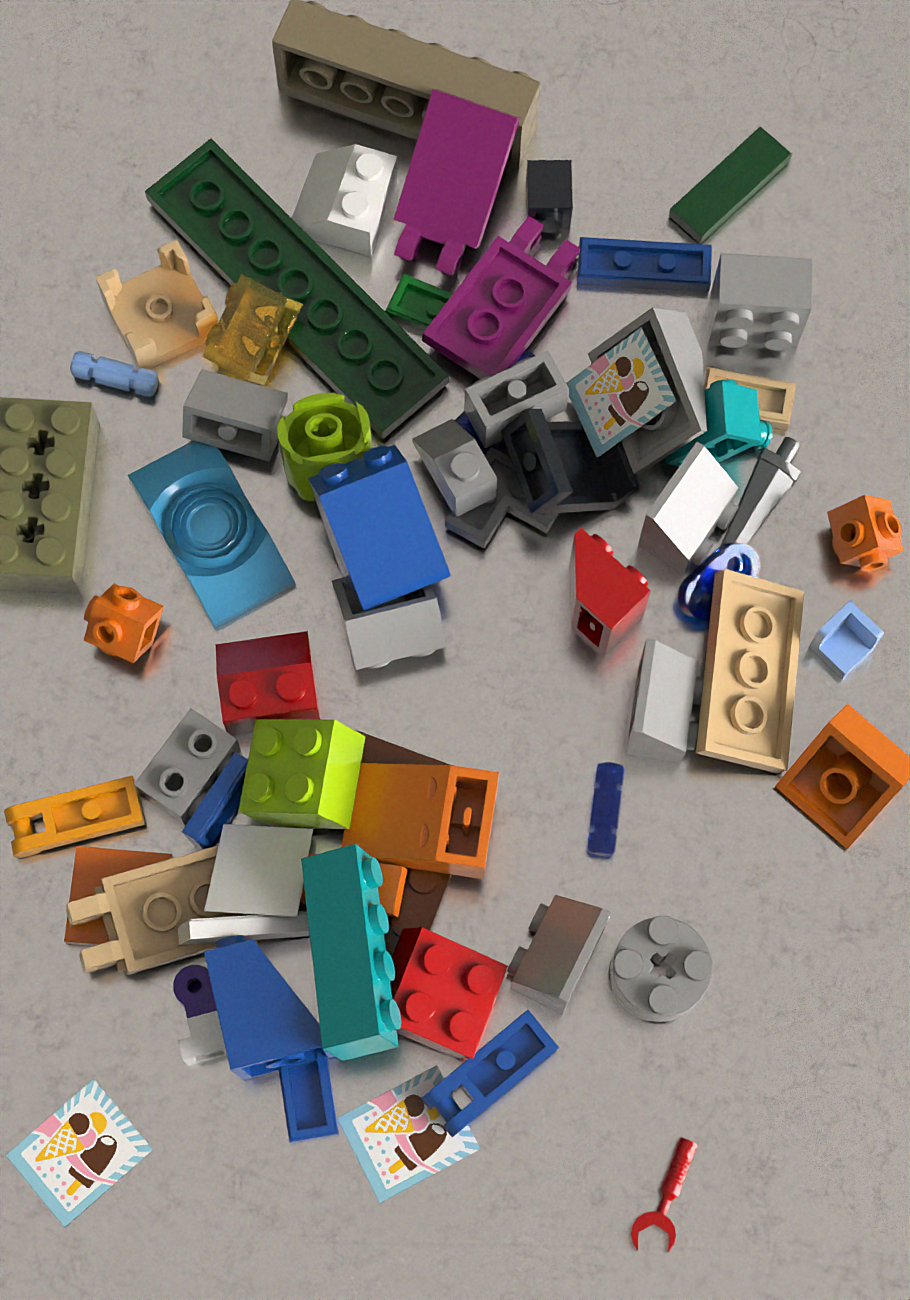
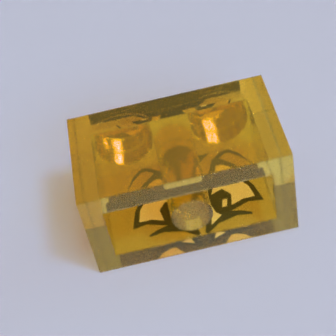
M241 274L238 282L230 287L226 295V308L219 322L213 325L206 337L207 347L202 357L247 381L264 385L303 304L255 279Z

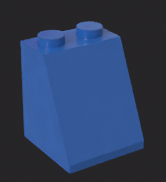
M396 445L374 447L366 451L363 457L346 464L334 463L321 469L318 475L308 478L341 574L363 611L451 577L408 462Z
M243 935L226 937L215 942L216 949L204 951L230 1070L245 1081L279 1072L281 1066L288 1065V1068H293L317 1061L315 1049H322L320 1024L253 939L245 941ZM323 1050L324 1058L328 1059L335 1057L332 1054Z

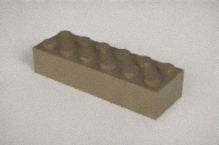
M290 0L272 39L278 88L419 136L433 89H439L521 117L505 165L520 170L537 129L541 82L534 80L528 74L520 71L510 72L491 65L485 59L479 57L469 58L451 52L448 48L438 43L428 44L410 38L404 32L397 29L387 30L369 24L363 18L356 15L345 16L326 9L323 5L314 1Z

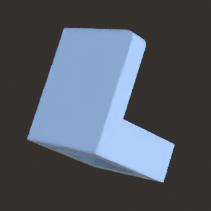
M850 600L817 631L809 648L843 679L876 647L884 632Z

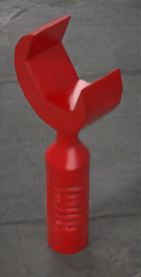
M682 1137L679 1138L672 1156L673 1158H671L669 1163L670 1166H668L660 1187L662 1198L657 1211L643 1213L631 1225L629 1235L635 1251H638L639 1232L651 1225L667 1234L666 1253L674 1246L676 1239L675 1226L666 1216L671 1201L679 1196L698 1144Z

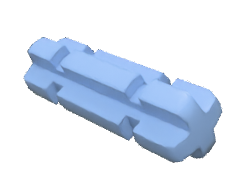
M83 351L75 352L70 365V371L74 377L84 380H90L93 377L95 378V383L128 392L133 388L136 394L147 397L155 394L159 381L158 373L153 370L141 367L137 371L134 370L135 365L101 356L98 359H94V354Z

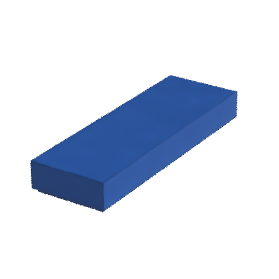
M580 237L579 248L581 249L578 254L577 284L709 292L711 285L712 245Z

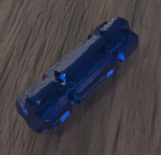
M599 763L596 770L595 783L599 784V788H594L590 827H594V832H589L587 849L588 852L600 856L613 855L616 850L617 835L613 834V829L618 830L622 791L618 790V785L623 786L625 772L624 766L617 763Z

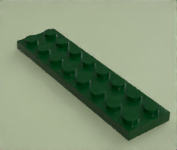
M212 138L145 191L146 199L251 306L253 301L265 299L255 302V308L262 305L284 307L280 313V321L285 316L287 317L282 324V338L338 394L344 395L346 402L357 406L356 402H358L365 408L369 416L370 427L382 439L449 383V375Z

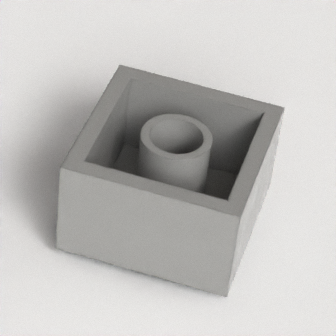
M721 253L710 293L709 342H720L721 345L731 348L742 347L746 344L765 345L766 348L771 350H786L790 347H798L812 309L813 259Z

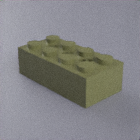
M0 397V590L81 594L100 426L92 402ZM35 537L33 543H28L30 539Z

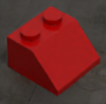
M308 631L215 644L216 672L222 721L227 733L230 735L251 733L254 730L256 719H320Z

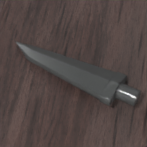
M785 437L776 453L767 448H763L759 453L758 461L738 504L739 508L732 518L720 546L721 570H728L792 483L796 482L801 471L792 465L791 462L799 450L800 444L793 438Z

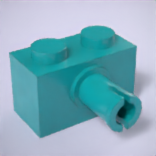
M729 379L711 383L710 388L704 390L707 431L667 456L666 464L680 466L696 442L705 446L718 463L750 447L759 450L762 447H767L772 438V426L769 422L760 420L757 390L740 386L736 381Z

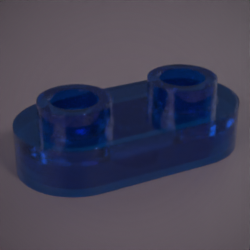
M735 542L725 543L718 547L681 582L677 596L681 610L692 618L710 620L715 573L727 569L728 561L733 558L735 566L732 571L757 578L760 571V560L756 551L749 545ZM701 588L702 598L696 603L694 599L695 591Z

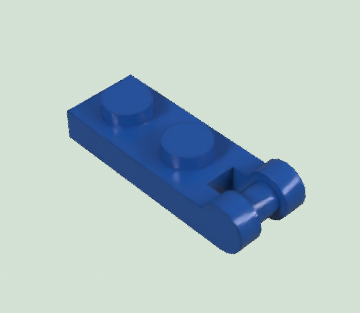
M527 1009L479 1049L473 1059H467L421 1099L430 1110L435 1108L446 1121L443 1127L451 1137H454L559 1049V1046ZM460 1085L473 1100L462 1110L450 1096Z

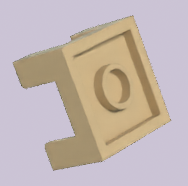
M177 239L157 249L160 266L121 283L116 269L95 277L102 299L138 368L151 369L221 336L217 313L208 296L203 297L190 273L187 258Z

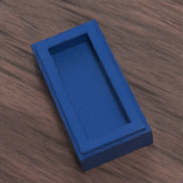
M236 752L182 830L187 839L200 850L215 846L221 837L223 824H229L239 809L248 759Z
M321 1048L315 1049L316 1062L288 1068V1065L281 1066V1070H279L290 1143L339 1135L328 1060L324 1058Z

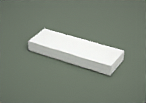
M298 912L297 917L248 915L190 919L178 927L179 945L215 943L220 939L236 935H243L245 940L310 936L307 912Z

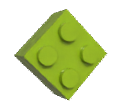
M256 719L238 812L270 827L350 829L366 736L335 719Z

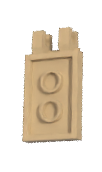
M218 846L102 878L100 880L101 886L94 888L96 895L67 903L65 909L70 927L103 918L109 942L80 950L79 958L84 974L116 964L118 973L126 970V974L129 975L200 954L204 951L216 949L215 943L179 945L178 927L190 919L258 915L204 911Z

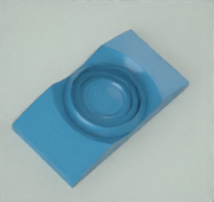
M191 441L128 475L131 484L215 629L296 585L269 532L253 510L232 469L218 447Z

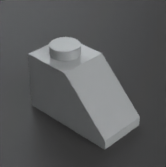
M450 419L412 439L413 445L455 518L496 498L497 476L476 440L456 421Z

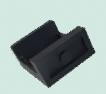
M527 409L501 431L531 514L612 510L639 490L638 481L632 471L622 442L620 441L597 458L580 421L547 422L542 409Z

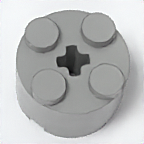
M665 915L649 918L632 926L619 941L610 964L612 991L619 1004L638 1019L655 1022L676 1020L691 1011L705 994L712 976L713 961L704 939L690 925ZM651 961L656 964L662 962L668 964L670 968L667 975L670 979L664 975L659 976L657 979L654 978L650 973L654 967Z

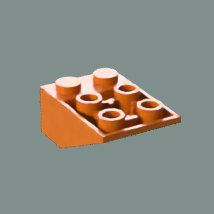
M361 763L350 829H344L341 847L357 844L371 857L376 858L378 863L484 879L499 772L454 765Z

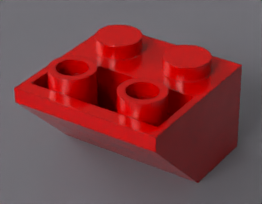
M580 528L574 534L569 562L571 626L605 657L643 619L651 590L647 588L648 582L636 568L631 565L625 568L612 556V548L602 537L597 534L590 536L585 530Z

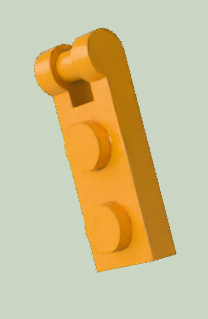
M133 775L6 808L4 810L6 823L8 826H12L15 840L11 841L13 857H29L44 850L145 825L139 794L134 786L136 781ZM43 817L46 831L33 834L31 822Z

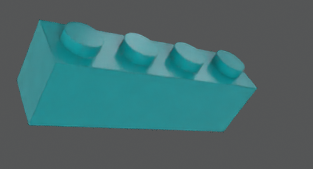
M357 844L301 858L322 1049L345 1061L399 1047L396 1030L401 1028V1015L397 1003L392 999L390 981L395 979V968L385 945L384 934L389 931V921L379 899L378 887L383 884V875L377 859L371 857Z

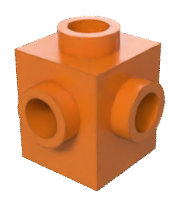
M863 495L827 512L833 533L832 546L839 557L840 564L858 566L861 568V571H872L886 566L888 558L904 552L900 539L901 525L893 513L890 500Z
M114 583L100 597L95 595L88 603L84 613V621L88 622L84 641L99 647L102 652L108 655L118 656L134 663L153 645L164 606L141 596L133 588L119 586Z

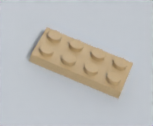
M727 569L715 573L696 745L697 754L773 773H781L788 770L804 591Z

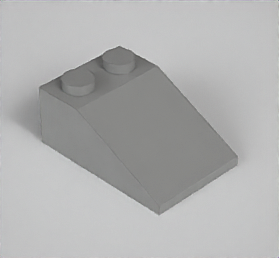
M652 307L588 353L592 364L642 327L676 399V402L621 440L634 474H641L707 431L702 351L686 312Z

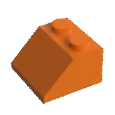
M847 704L826 724L775 787L848 849L910 779V756Z

